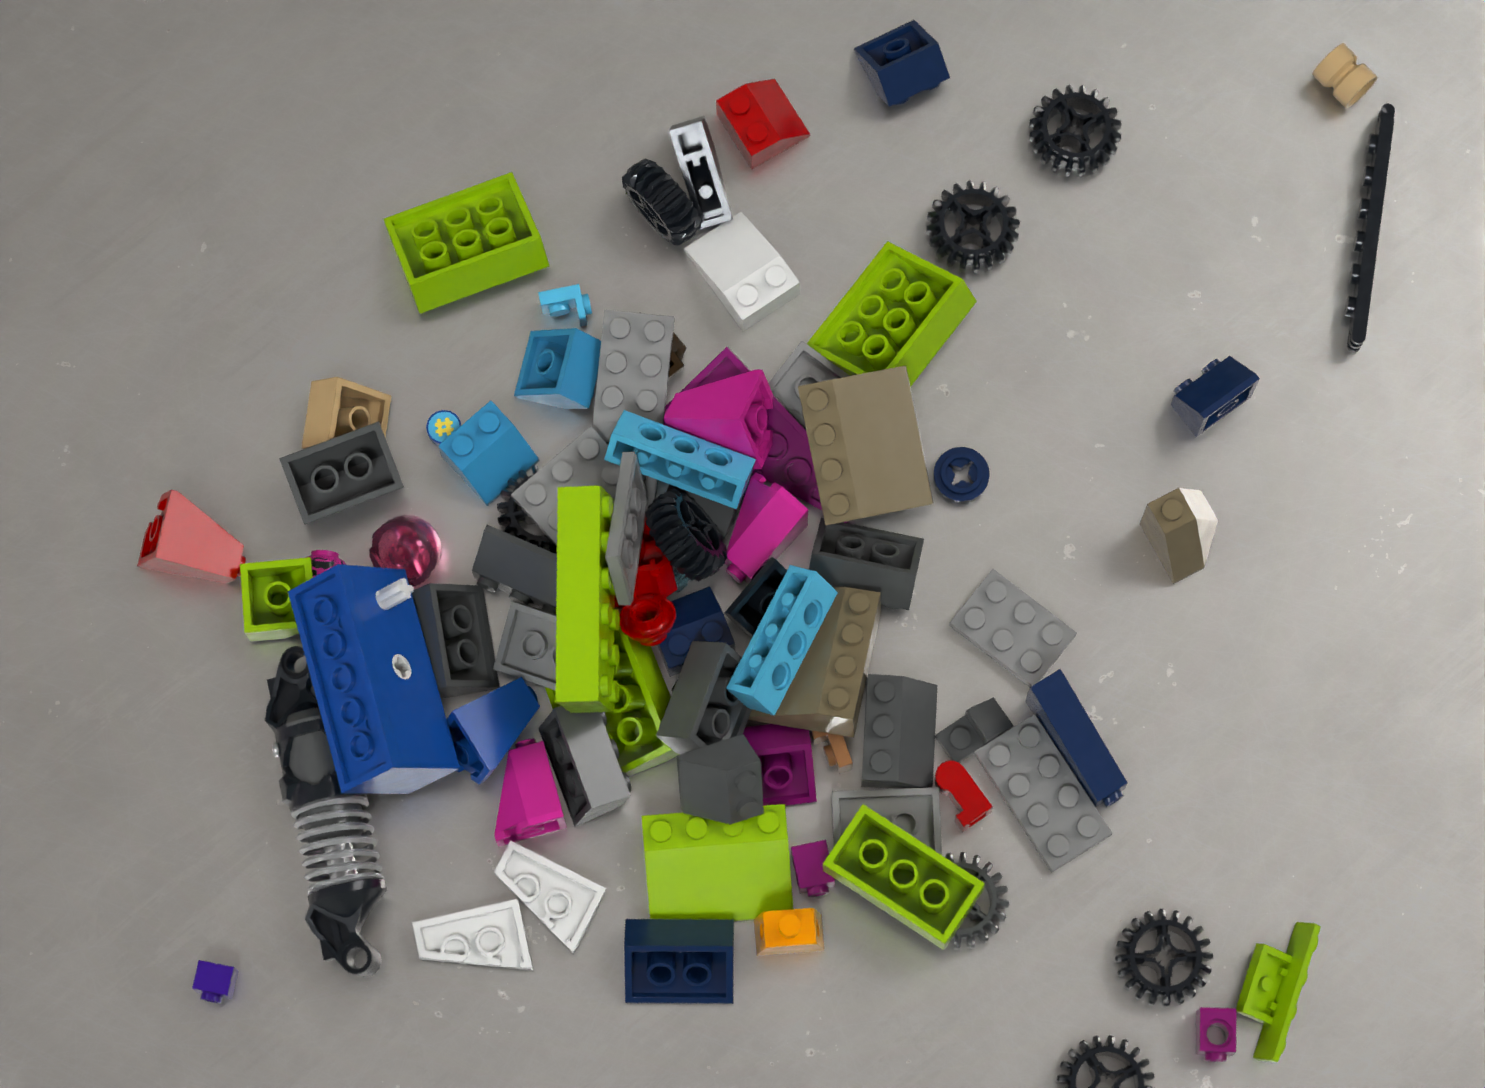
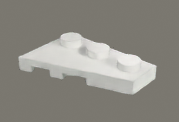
M511 840L494 871L495 875L574 954L607 891L606 888Z
M518 899L412 922L419 958L422 960L533 970Z

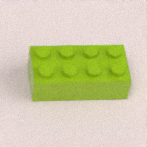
M862 804L823 862V871L943 950H945L984 891L985 883L864 804Z

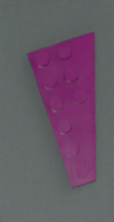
M726 347L680 392L751 370L729 347ZM773 394V409H767L768 425L766 429L773 430V445L762 469H753L752 473L757 472L763 475L772 484L775 482L781 485L789 493L822 510L806 428ZM672 400L666 405L665 411L669 408Z

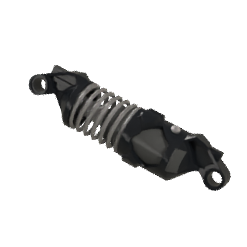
M293 646L282 654L276 677L267 679L271 699L267 705L265 722L273 730L276 738V743L272 744L274 756L280 758L283 777L279 780L283 803L289 805L291 815L296 819L293 826L297 829H305L296 837L300 842H308V844L299 849V853L302 855H315L303 860L301 863L305 868H318L306 873L304 878L308 881H321L312 884L306 890L309 895L307 896L309 907L305 920L312 933L320 940L324 961L336 959L347 972L361 977H369L379 970L381 955L361 935V929L369 913L385 894L387 888L384 876L380 874L383 870L382 866L375 863L380 855L375 850H372L376 846L377 841L370 837L374 832L373 826L367 824L372 816L367 811H364L369 805L367 794L341 792L317 699L311 692L313 684L308 665L306 664L303 671L295 672L294 666L296 661L301 657H305L302 647ZM360 842L370 843L361 849H353L352 845ZM373 856L364 862H355L357 857ZM363 869H375L370 873L358 874V871ZM365 950L367 962L362 968L358 969L354 963L355 956L359 951Z

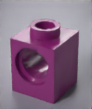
M826 840L791 847V856L799 894L808 893V897H818L828 894V888L835 887V878L823 871V862L829 855Z
M1200 1007L1196 1011V1055H1205V1061L1226 1062L1227 1056H1232L1236 1053V1008ZM1217 1026L1224 1031L1225 1041L1223 1044L1216 1045L1209 1041L1207 1038V1029L1209 1027Z

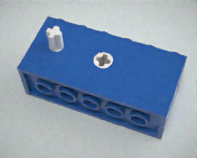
M337 564L288 591L342 793L410 794L460 769L413 600L412 592H414V588L412 585H409L405 569Z

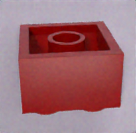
M776 79L746 83L716 100V114L751 170L810 137L809 131Z

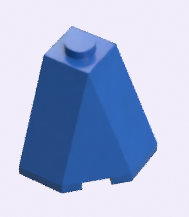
M522 677L453 710L447 718L460 766L457 772L463 770L470 772L471 780L478 784L488 779L540 707L535 691L530 686H527Z

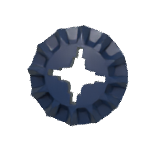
M955 447L947 450L938 458L934 467L935 486L942 493L943 497H948L956 503L972 501L984 492L989 482L990 472L986 460L980 453L971 448ZM970 464L967 475L970 482L961 480L959 483L952 485L955 478V473L952 470L956 468L961 471Z

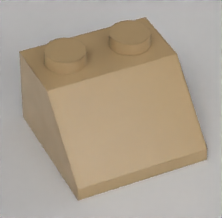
M340 377L311 381L302 449L378 421L386 437L391 395Z

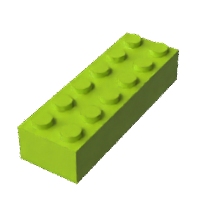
M601 486L558 487L555 702L570 713L613 712L614 702L619 700V684L617 680H614V666L619 665V647L614 645V631L619 630L620 616L618 609H614V595L616 594L605 557L615 499Z

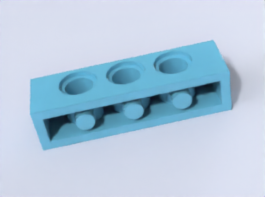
M626 410L621 414L612 432L604 460L620 466L622 452H635L641 474L737 509L756 461V459Z
M790 565L726 687L747 708L775 716L838 593L818 572Z

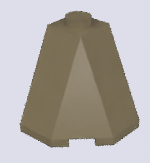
M1177 488L1148 503L1139 524L1172 583L1175 584L1204 569L1218 519L1201 490Z

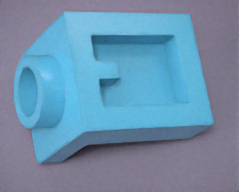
M579 284L538 292L542 314L550 313V316L553 317L568 314L570 309L577 308L580 327L587 325L586 315L592 314L589 295H581Z

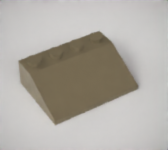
M906 366L798 386L825 526L934 504Z
M850 587L834 588L838 593L775 716L752 709L749 720L854 738L881 616V593Z

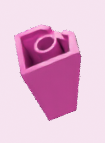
M756 369L676 393L669 408L665 411L664 423L668 427L754 458L756 461L753 469H762L773 445V430H766L768 425L767 409H773V393L763 370Z
M757 472L751 476L726 551L727 559L725 564L728 567L725 570L740 584L743 581L749 584L771 557L777 559L808 526V509L781 485L775 482L770 487L763 484L766 479Z
M534 738L517 742L515 744L516 748L508 751L494 834L498 847L508 845L510 840L516 843L567 828L543 741L536 742Z

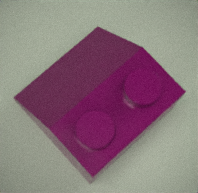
M776 724L745 727L743 734L761 760L763 806L785 804L787 806L817 802L809 730Z

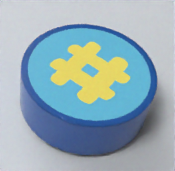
M437 411L428 419L426 426L428 436L434 444L439 445L461 426V422L458 416L451 411Z

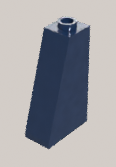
M1061 669L1031 686L1025 702L1049 735L1094 806L1097 807L1104 803L1106 807H1109L1123 798L1124 794L1122 791L1126 788L1128 782Z

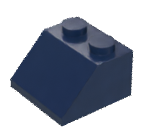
M915 20L854 48L877 95L889 107L903 104L911 96L924 90L935 89L941 82L950 78L939 43Z
M1228 356L1221 362L1218 358L1211 361L1201 370L1203 373L1201 377L1194 382L1189 378L1174 390L1176 395L1173 397L1171 406L1196 437L1250 399L1260 378L1255 372L1231 356Z
M710 586L671 601L676 609V620L666 639L657 645L669 677L681 672L692 641L727 643L735 651V641Z

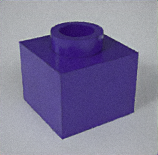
M199 960L192 989L197 993H201V1000L221 1004L222 998L233 999L239 971L232 966Z

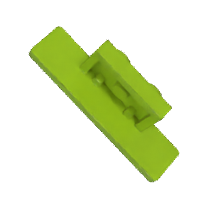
M1297 922L1286 953L1266 944L1256 943L1236 1006V1012L1263 1023L1253 1056L1257 1060L1277 1063L1280 1055L1285 1050L1286 1036L1291 1021L1297 1012V1001L1308 977L1307 970L1312 954L1318 945L1320 925Z

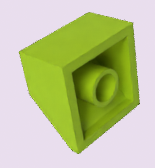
M311 557L240 564L244 632L249 641L285 639L299 634L288 591L313 578Z

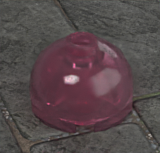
M405 514L389 519L373 533L372 547L369 549V557L374 567L405 569L409 585L412 586L420 585L435 572L442 557V544L436 529L428 521L418 516Z

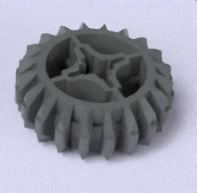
M961 852L959 863L954 864L985 883L984 887L989 895L990 907L986 915L980 910L981 907L977 903L974 904L966 917L971 920L974 919L978 924L969 928H958L953 936L955 938L954 949L956 950L960 949L961 939L966 938L968 947L970 949L974 948V936L976 935L982 943H986L988 935L985 929L993 934H997L999 928L992 920L1004 922L1006 919V915L998 911L997 908L1004 909L1009 906L1008 900L998 899V896L1007 893V886L995 887V884L1002 879L1001 873H996L991 877L988 875L993 867L991 862L986 863L983 869L977 867L981 858L979 855L974 856L972 864L966 863V852ZM947 853L945 858L954 863L952 853Z

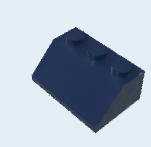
M626 919L624 939L625 1003H733L734 920Z

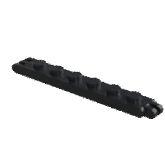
M1384 104L1378 114L1375 134L1370 133L1366 153L1372 155L1371 166H1365L1362 186L1368 187L1367 197L1360 200L1358 219H1363L1362 231L1356 232L1353 248L1354 251L1359 252L1358 264L1352 263L1349 284H1355L1353 297L1348 296L1345 307V317H1350L1347 349L1352 353L1360 350L1366 338L1394 127L1395 108L1391 104Z

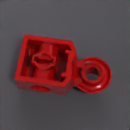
M645 519L633 602L631 605L619 606L616 595H614V607L623 608L619 616L620 628L625 635L644 646H655L666 639L667 634L675 623L676 609L667 597L678 588L673 566L670 565L669 560L665 556H662L659 547L655 546L656 542L649 535L650 528L646 525Z

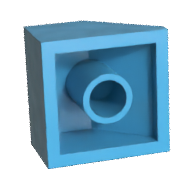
M577 328L531 331L514 396L519 399L562 409H589L598 376L601 340Z
M491 400L438 445L441 457L486 506L498 498L502 490L509 488L508 480L510 478L517 481L520 479V470L528 472L533 465L540 461L517 428Z

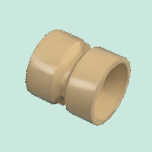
M1342 43L1318 64L1312 75L1324 87H1333L1332 95L1347 109L1355 104L1373 86L1378 77L1364 63L1357 65V56Z

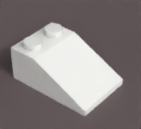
M741 211L733 216V220L722 223L684 248L686 254L742 332L800 295V282L781 255Z

